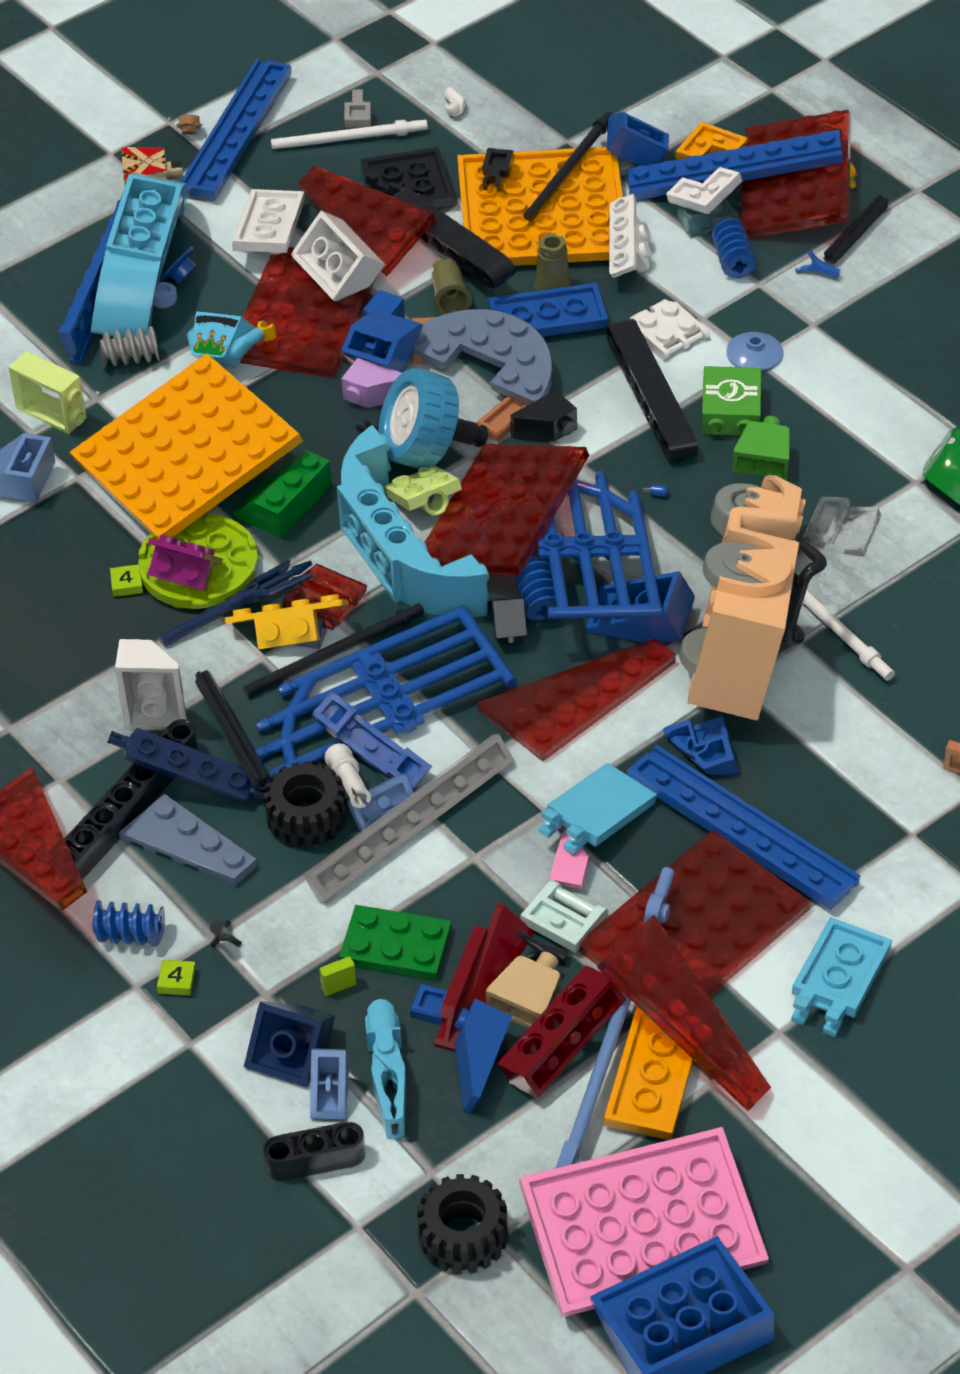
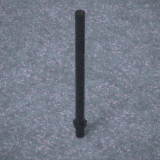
M605 112L601 118L594 121L591 131L523 214L525 220L530 222L536 217L599 136L608 131V118L613 115L611 112Z
M420 603L407 609L400 608L396 610V614L243 686V691L247 697L257 694L399 625L403 627L409 625L410 620L424 614V609Z

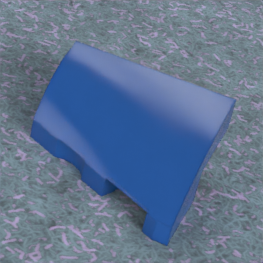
M723 716L694 726L689 719L663 728L665 736L705 773L711 775L740 773Z

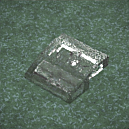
M821 497L803 535L804 541H809L814 546L836 553L864 557L881 519L880 509L877 507H851L849 498Z

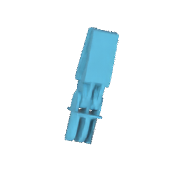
M378 999L370 1004L367 1009L368 1014L365 1017L368 1052H373L371 1066L373 1091L386 1137L388 1139H398L405 1136L406 1119L405 1066L399 1050L402 1048L401 1029L398 1015L394 1011L393 1005L387 1000ZM389 1080L393 1082V1088L397 1091L393 1102L396 1109L395 1120L390 1112L392 1107L391 1101L385 1093ZM392 1124H397L398 1126L396 1135L392 1129Z

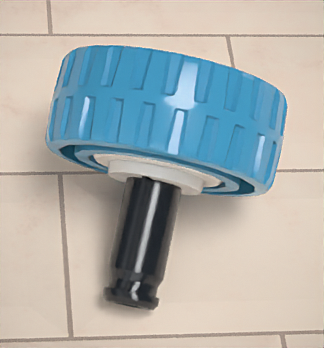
M412 368L401 373L390 387L381 410L378 433L385 435L388 440L390 449L387 451V459L389 461L420 469L436 465L445 455L452 440L468 445L474 444L476 447L484 446L488 440L489 431L485 425H478L475 422L458 418V392L454 383L448 377Z

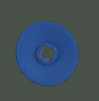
M193 246L187 249L160 277L159 282L171 278L179 285L196 268L197 265L189 258L194 250Z

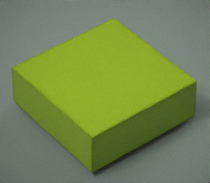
M351 957L343 958L319 968L321 988L325 996L357 985L355 964Z

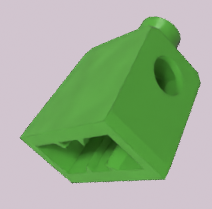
M766 416L763 419V423L756 421L748 422L733 451L732 472L761 477L776 475L787 480L789 468V428L780 425V420L775 416Z

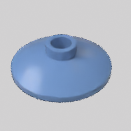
M762 332L739 334L727 346V358L735 367L761 368V372H765L776 367L783 357V348L780 342L773 336Z

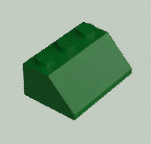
M308 450L283 460L236 508L233 516L281 539L332 486L330 461Z

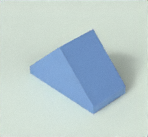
M312 1048L310 1118L345 1119L349 1085L347 1049Z

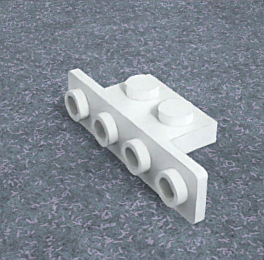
M634 194L618 198L610 203L609 273L612 278L635 269L639 273L649 269V257H651L649 239H651V233L647 224H642L636 215V197Z

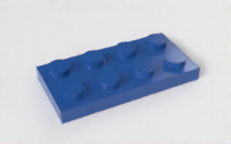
M597 282L488 298L489 310L504 312L524 320L536 329L542 337L606 328V325H608L607 313Z

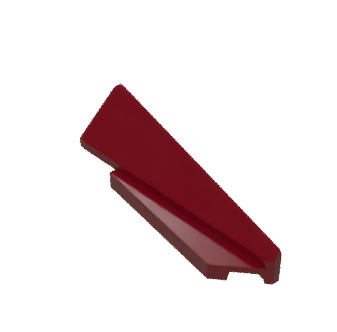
M497 903L488 930L487 928L475 925L473 927L442 1004L440 1016L444 1017L434 1041L435 1047L456 1052L454 1041L459 1028L454 1025L462 1008L468 1010L475 999L486 1003L487 988L516 957L522 954L527 945L519 937V932L524 931L528 936H533L532 929L504 904Z

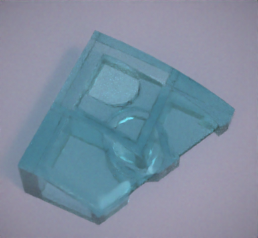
M727 198L709 214L683 206L677 209L681 225L690 239L712 232L714 227L724 219L733 218L739 220L738 212L727 203Z

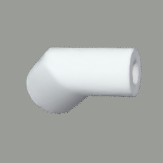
M448 87L444 91L443 96L450 104H446L445 109L448 115L457 117L462 114L466 105V99L453 87Z

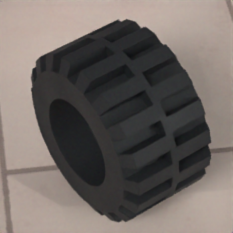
M305 761V764L301 765L298 762L291 763L292 767L287 768L284 766L280 768L279 774L274 773L270 777V782L266 783L264 793L268 828H271L272 835L275 838L279 837L280 842L284 844L291 842L292 847L299 848L300 845H305V848H313L312 844L318 843L321 846L326 844V839L333 840L337 836L336 831H342L347 817L344 786L340 776H336V772L331 768L326 770L324 764L312 765L310 761ZM307 802L315 803L311 806L306 807L296 806L298 804Z
M456 1174V1179L450 1180L449 1176L442 1178V1184L440 1185L434 1182L429 1187V1193L422 1195L421 1205H418L417 1209L418 1234L423 1254L428 1255V1260L433 1265L439 1262V1269L447 1272L449 1268L454 1269V1274H462V1270H469V1274L477 1273V1267L482 1266L484 1270L490 1267L491 1259L497 1261L501 1256V1249H505L507 1245V1205L505 1200H502V1193L498 1188L492 1190V1183L488 1180L479 1182V1176L471 1175L470 1179L464 1178V1174ZM459 1217H469L480 1222L478 1226L467 1231H456L446 1226L449 1221Z

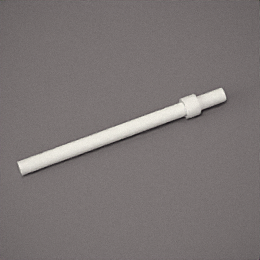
M397 120L395 124L271 139L272 150L392 134H396L398 137L405 136L408 132L428 130L427 120L410 122Z
M806 591L803 604L859 655V660L867 668H873L886 681L891 680L895 672L881 659V654L872 646L868 647L810 592Z

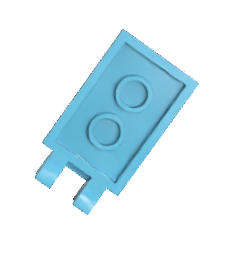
M606 763L547 804V809L541 814V818L546 820V822L539 827L538 832L549 838L560 827H566V834L571 838L564 843L563 848L574 855L587 842L596 847L655 804L657 794L611 764Z
M830 917L792 986L791 994L797 996L793 1003L795 1011L792 1014L791 1021L804 1025L811 1007L819 1008L827 1012L825 1014L827 1022L823 1028V1033L836 1037L844 1015L855 1018L891 949L892 939Z

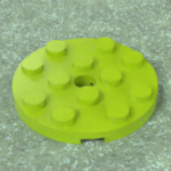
M205 514V518H198L172 537L180 541L215 550L214 556L223 559L222 564L214 563L206 591L147 575L155 546L148 544L149 538L156 539L151 534L142 543L138 554L139 573L144 587L155 598L175 608L200 609L217 606L226 601L225 599L236 595L237 592L250 585L258 568L256 543L249 531L232 519L214 514Z

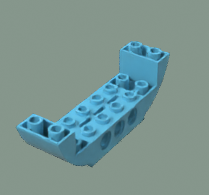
M134 172L128 175L106 245L95 299L91 333L103 335L107 331L109 336L114 337L115 330H119L122 338H124L126 329H130L133 336H136L137 328L141 327L144 335H147L148 327L151 326L153 300L178 216L183 217L187 204L188 185L186 183Z
M373 425L368 427L351 444L343 459L341 485L337 486L341 530L395 603L401 601L410 607L420 603L425 613L437 616L463 605L472 617L488 615L487 602L490 600V596L487 590L489 574L486 567L482 563L479 564L472 554L442 567L436 558L430 556L424 541L417 539L409 521L402 519L396 504L393 501L390 502L385 495L383 487L389 484L388 472L391 471V466L387 459V451H389L390 447L385 435H380Z

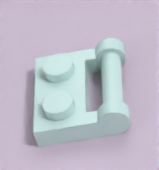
M552 879L522 912L520 919L529 928L576 953L597 926H601L605 922L609 910L599 904L595 906L562 888V884ZM555 900L560 901L561 903L573 908L574 910L586 915L587 917L585 918L573 912L572 910L558 904L557 902H555Z

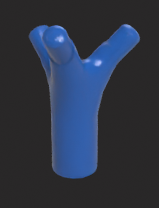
M812 250L808 251L812 263L795 269L796 273L804 271L819 272L836 280L841 272V269L821 261Z

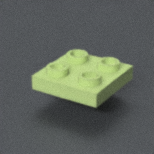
M437 466L420 468L417 473L410 476L396 477L392 480L393 483L384 486L386 497L409 511L419 507L434 516L445 512L449 504L448 495L462 490L459 478ZM434 494L432 502L428 504L429 497Z

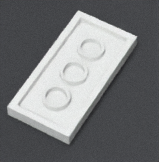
M251 189L232 240L233 251H242L243 253L268 252L274 255L287 253L305 202L304 191Z

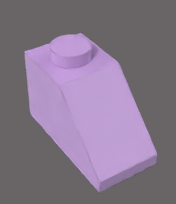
M357 358L341 378L343 399L367 408L383 405L390 387L401 372Z

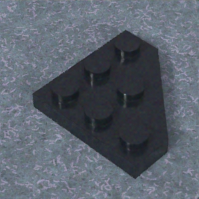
M439 147L361 159V169L365 182L372 187L392 195L407 187L436 208L455 205V196Z

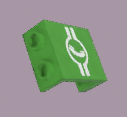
M704 366L701 434L741 436L748 422H760L761 368Z

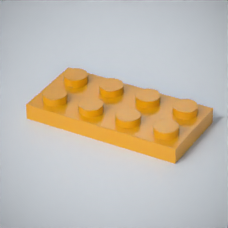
M636 1007L604 1115V1126L672 1140L703 1029L702 1020Z

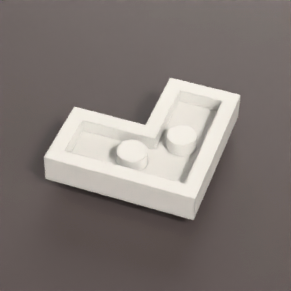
M719 167L703 183L682 178L666 195L670 203L709 214L742 182V178L739 172Z

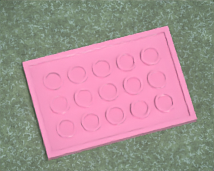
M723 1127L523 1176L519 1179V1186L561 1317L594 1309L590 1296L716 1236L720 1238L742 1270L767 1264L769 1260Z

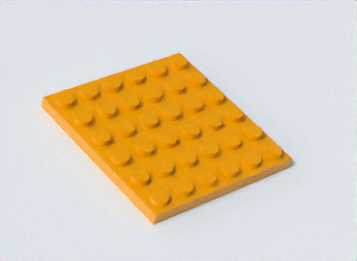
M591 147L536 217L529 222L524 219L523 214L576 148L514 152L515 157L509 178L501 177V192H497L496 183L489 184L487 191L483 190L482 183L485 175H483L482 166L486 154L457 155L463 226L505 254L514 266L537 265L539 241L543 239L544 235L552 233L564 237L568 249V263L610 260V203L623 197L618 159L611 152L607 151L606 147Z
M206 353L70 451V454L81 468L153 537L159 540L160 535L168 537L177 535L302 443L303 440L294 428Z

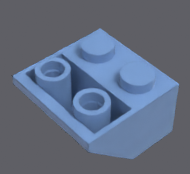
M23 433L0 449V497L37 502L55 465L51 437Z

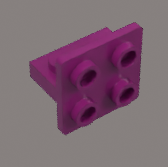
M160 535L159 540L149 538L148 544L154 545L155 549L147 575L206 591L214 563L222 564L223 559L214 556L215 550Z

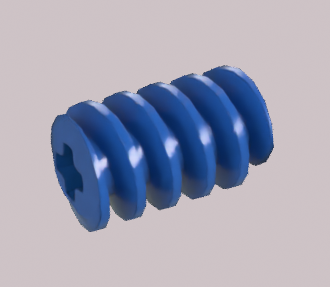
M733 218L724 219L719 222L712 231V240L724 274L731 278H743L750 275L755 270L757 262L743 223Z
M526 556L515 564L513 575L516 579L519 594L524 599L526 618L531 621H543L548 619V607H557L550 564L541 561L535 556Z
M101 900L96 901L93 911L92 928L99 942H106L109 938L112 943H119L122 939L124 944H132L135 940L137 945L144 946L148 940L150 946L157 947L162 939L165 926L163 906L160 908L159 913L155 914L152 904H149L146 912L142 913L139 903H136L133 911L129 912L126 902L122 903L120 911H116L113 901L109 902L107 910H103Z

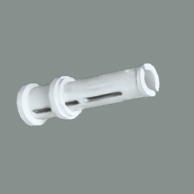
M340 743L332 745L325 752V763L336 772V776H340L352 805L356 808L365 807L366 804L363 798L369 803L371 795L358 774V762L347 745Z

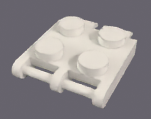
M665 299L649 307L652 311L649 312L645 309L630 317V319L636 320L650 349L662 360L669 358V354L680 348L682 350L689 348L690 343L700 338L704 340L709 337L708 329L676 301L672 302Z

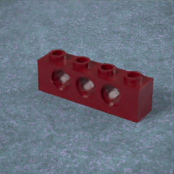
M587 965L581 969L497 1063L511 1085L536 1098H539L626 1000L613 977Z

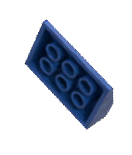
M718 1236L590 1296L591 1303L627 1374H706L775 1340L774 1312Z

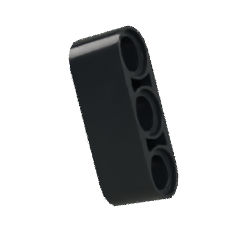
M342 1122L273 1136L263 1146L266 1173L273 1180L286 1181L355 1167L362 1163L365 1158L364 1131L357 1123ZM353 1143L351 1146H345V1144ZM313 1150H319V1151L316 1152V1153H311V1152H310V1151H313ZM278 1157H285L283 1159L276 1160V1158Z

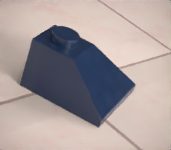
M260 1001L243 1067L304 1087L309 1086L311 1082V1049L328 1048L335 1016L306 1006Z

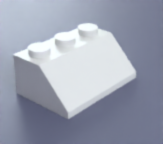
M322 210L290 254L334 301L370 287L385 266V263L342 219Z
M120 639L115 671L125 730H136V728L142 730H164L175 720H187L179 664L152 640Z

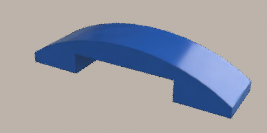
M331 691L314 711L312 717L341 744L347 745L352 753L387 778L391 779L399 774H405L412 790H414L432 768V765L409 748L403 749L356 714L357 709Z

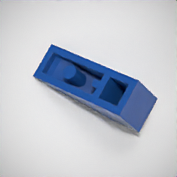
M477 999L473 1001L468 1010L462 1008L454 1025L459 1028L454 1042L463 1111L469 1114L480 1099L512 1018L511 1015Z

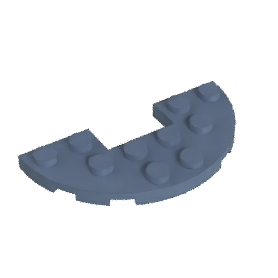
M472 309L444 314L422 324L423 327L412 351V356L414 353L420 356L421 360L446 370L457 356L464 352L502 368L490 382L491 389L495 392L526 405L549 394L552 385L553 367L548 346L539 332L524 320L500 311Z

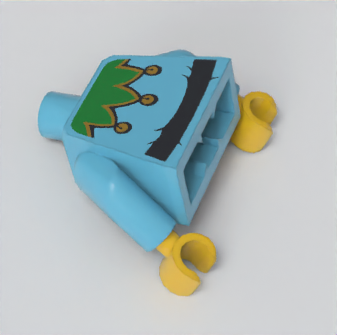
M197 311L194 327L187 333L191 354L195 358L199 359L207 353L221 366L235 368L254 345L262 340L271 341L277 336L274 324L268 326L265 321H260L257 325L258 328H255L242 316Z

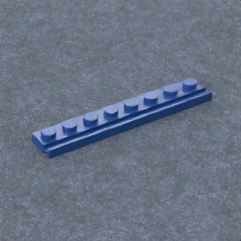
M256 58L180 181L188 185L190 195L216 200L292 74L291 65L268 60L266 63H262L260 59Z
M839 130L825 131L820 134L798 136L793 139L771 141L755 146H744L733 150L717 151L706 155L691 156L679 160L628 169L629 195L634 194L636 200L664 196L682 178L703 183L719 167L739 172L742 181L844 163Z
M121 198L117 201L116 209L113 216L109 219L104 235L101 236L99 247L93 254L89 269L85 271L84 280L76 291V297L72 306L68 309L64 324L59 329L60 341L63 342L67 354H71L70 363L82 362L94 333H91L98 283L106 245Z
M658 745L654 747L651 753H646L628 768L627 775L656 793L657 798L829 910H832L842 901L854 886L857 887L859 885L861 875Z

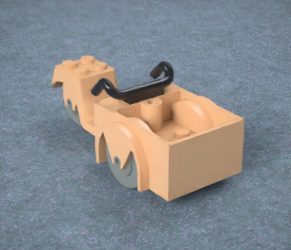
M776 475L765 476L761 487L737 483L727 485L717 492L710 518L713 527L723 536L722 543L713 546L707 551L703 563V574L712 585L702 629L688 633L682 641L679 658L683 667L692 674L687 700L688 704L757 721L781 641L783 639L784 643L790 646L799 645L804 641L805 632L797 624L807 587L812 577L823 571L827 566L826 557L809 541H804L801 543L799 550L812 562L801 571L799 576L795 573L799 542H796L795 538L801 528L806 499L801 498L802 488Z

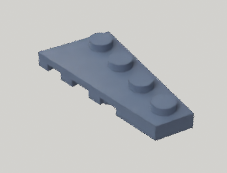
M165 794L119 832L120 840L131 844L133 841L142 845L144 850L153 854L160 852L170 856L175 863L180 865L189 864L197 867L200 873L232 886H236L257 868L256 858Z

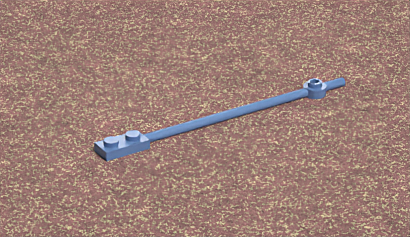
M669 867L662 869L655 892L649 897L644 923L621 987V992L626 1000L611 1016L569 1140L564 1142L556 1168L584 1162L583 1159L579 1158V1151L655 930L659 928L661 923L666 924L669 917L670 904L666 903V898L675 871Z

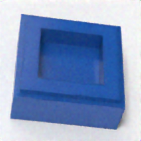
M420 984L410 1009V1017L441 1025L444 1017L440 1016L447 990Z

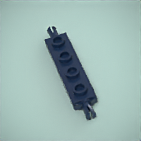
M136 728L130 737L113 730L110 733L107 743L125 749L124 758L126 761L242 804H246L251 799V796L264 800L265 787L255 788L242 766Z

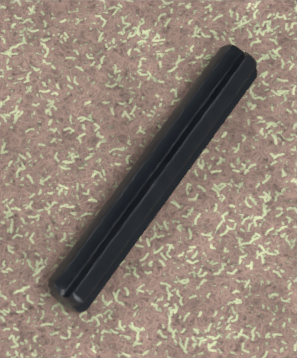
M877 195L824 252V261L829 262L831 265L836 264L888 208V198Z

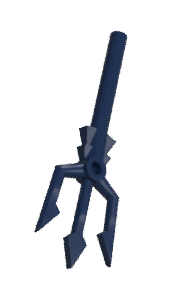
M286 560L251 581L250 585L237 592L236 595L225 599L226 601L159 635L161 644L165 647L233 610H238L242 606L257 602L262 598L274 597L312 578L313 574L311 573L300 575L313 565L311 560L292 566L289 571L281 574L290 564V560ZM281 574V575H279V576H277V577H275V578H273V579H271V580H269V581H267V582L261 584L262 582L268 580V579L271 578L272 576ZM290 577H292L290 581H288V582H286V583H284V584H281V585H279V586H277V587H275V588H273V589H271V590H268V589H270V588H272V587H274V586H276V585L282 583L283 581L289 579Z

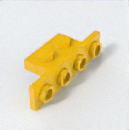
M339 594L322 596L320 597L321 602L310 604L309 599L291 601L292 607L282 609L280 604L262 606L263 612L251 613V608L233 610V616L225 617V624L254 621L258 649L319 641L316 611L349 606V603L346 599H339Z

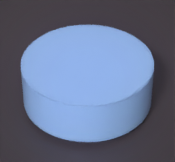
M167 282L158 283L153 306L166 308L175 304L177 301L175 286Z

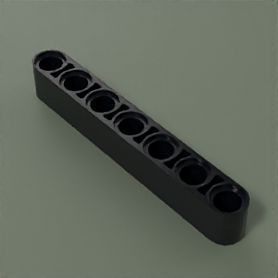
M404 187L383 203L385 211L393 221L447 259H453L460 268L490 289L495 290L516 274L513 263L505 254L409 188Z
M630 319L606 325L608 344L666 460L672 462L697 456L698 446L696 437L636 320Z
M175 720L159 735L198 750L195 727L189 720ZM133 763L50 854L49 860L55 884L64 889L76 887L119 841V832L144 812L175 778Z

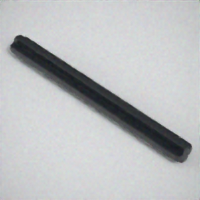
M208 670L198 671L195 674L197 678L195 683L251 783L258 789L261 786L265 787L266 783L269 782L270 775L211 672Z

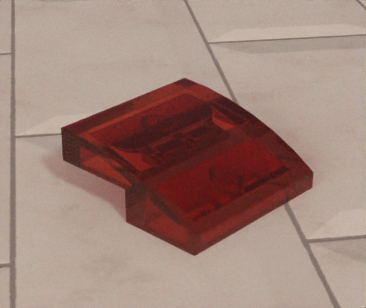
M317 563L302 574L311 573L313 577L300 583V586L283 598L282 608L292 607L291 601L309 599L310 604L320 603V597L339 594V599L348 600L349 606L316 611L317 618L324 619L326 628L333 631L357 606L367 591V585Z

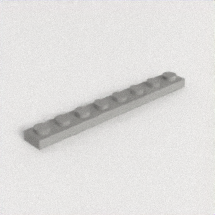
M499 734L491 735L303 874L318 901L326 902L512 763L514 758Z

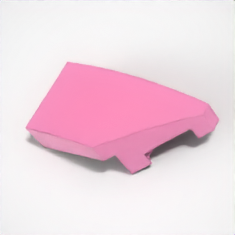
M564 829L549 880L553 879L562 884V886L582 890L589 856L582 847L574 855L563 848L564 843L571 838Z

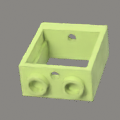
M29 351L24 352L8 367L16 409L67 434H70L87 418L79 375ZM41 386L59 394V399L42 392Z

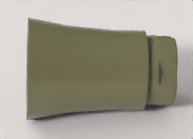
M555 233L546 234L539 241L537 268L533 284L536 291L572 286L568 267V249L563 236H558Z
M451 258L437 260L433 264L434 270L432 272L435 309L441 315L468 310L472 304V295L464 282L457 263Z

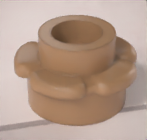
M181 115L176 126L182 129L183 134H196L197 130L202 127V124L200 123V116Z

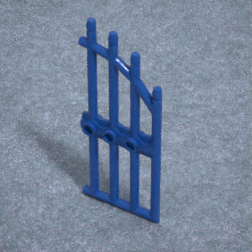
M537 458L534 464L536 475H527L528 486L538 487L545 537H537L539 559L544 558L550 562L557 606L548 607V619L662 616L663 610L638 493L630 491L628 495L629 502L612 493L608 489L606 475L602 471H598L595 475L596 485L577 480L576 469L572 462L565 464V478L548 476L545 461L542 458ZM550 488L568 490L575 536L562 537L561 534L557 533ZM580 493L599 499L605 536H592V534L586 531ZM612 506L632 518L635 535H622L616 531ZM622 556L640 557L649 604L630 605ZM592 557H604L610 560L618 605H599ZM562 558H575L577 561H580L587 606H569Z
M463 605L292 679L291 682L280 685L277 688L280 696L289 695L294 690L297 691L286 709L270 715V718L261 719L255 725L258 732H264L271 729L272 726L276 727L283 724L281 738L266 744L265 747L261 746L255 749L260 760L267 758L268 755L283 752L285 763L268 772L270 775L269 782L270 777L274 773L279 774L280 768L284 766L287 768L292 767L291 763L298 762L301 765L305 764V761H310L313 765L324 760L325 752L328 748L340 742L336 740L297 758L294 745L327 730L318 722L295 732L294 729L296 718L317 709L331 691L342 698L366 688L372 698L354 705L353 707L357 709L356 714L362 716L379 708L386 719L372 725L382 733L393 729L396 735L404 732L405 734L416 730L417 726L424 724L425 720L422 716L502 680L507 687H513L516 685L517 679ZM460 620L466 628L463 632L392 663L386 664L381 657V654L456 621ZM472 640L481 649L402 685L394 676L399 672ZM487 660L495 669L488 674L417 705H414L408 696ZM351 667L358 676L353 680L307 699L316 683Z

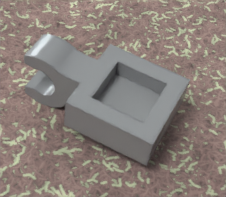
M363 89L352 90V102H344L345 128L371 127V102L363 101Z

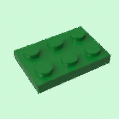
M355 904L339 954V960L351 957L356 968L437 981L451 934L452 921Z

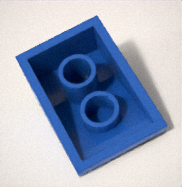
M680 571L656 575L663 610L662 616L589 618L586 630L592 634L654 645L681 640L695 595ZM644 578L626 581L630 605L649 604ZM614 584L600 587L598 593L599 605H618Z

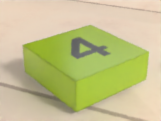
M140 564L110 568L113 597L143 593L142 580L139 573Z
M162 960L157 983L158 994L191 996L196 972L195 962Z

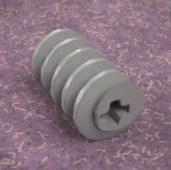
M152 326L148 327L147 335H144L140 327L137 328L136 336H133L130 329H126L125 337L122 338L119 330H115L113 339L110 338L106 331L103 334L102 340H100L103 368L107 366L108 359L111 360L113 366H118L119 358H122L125 365H129L131 356L136 364L140 363L142 355H144L147 362H151L152 356L155 354L159 361L157 338Z

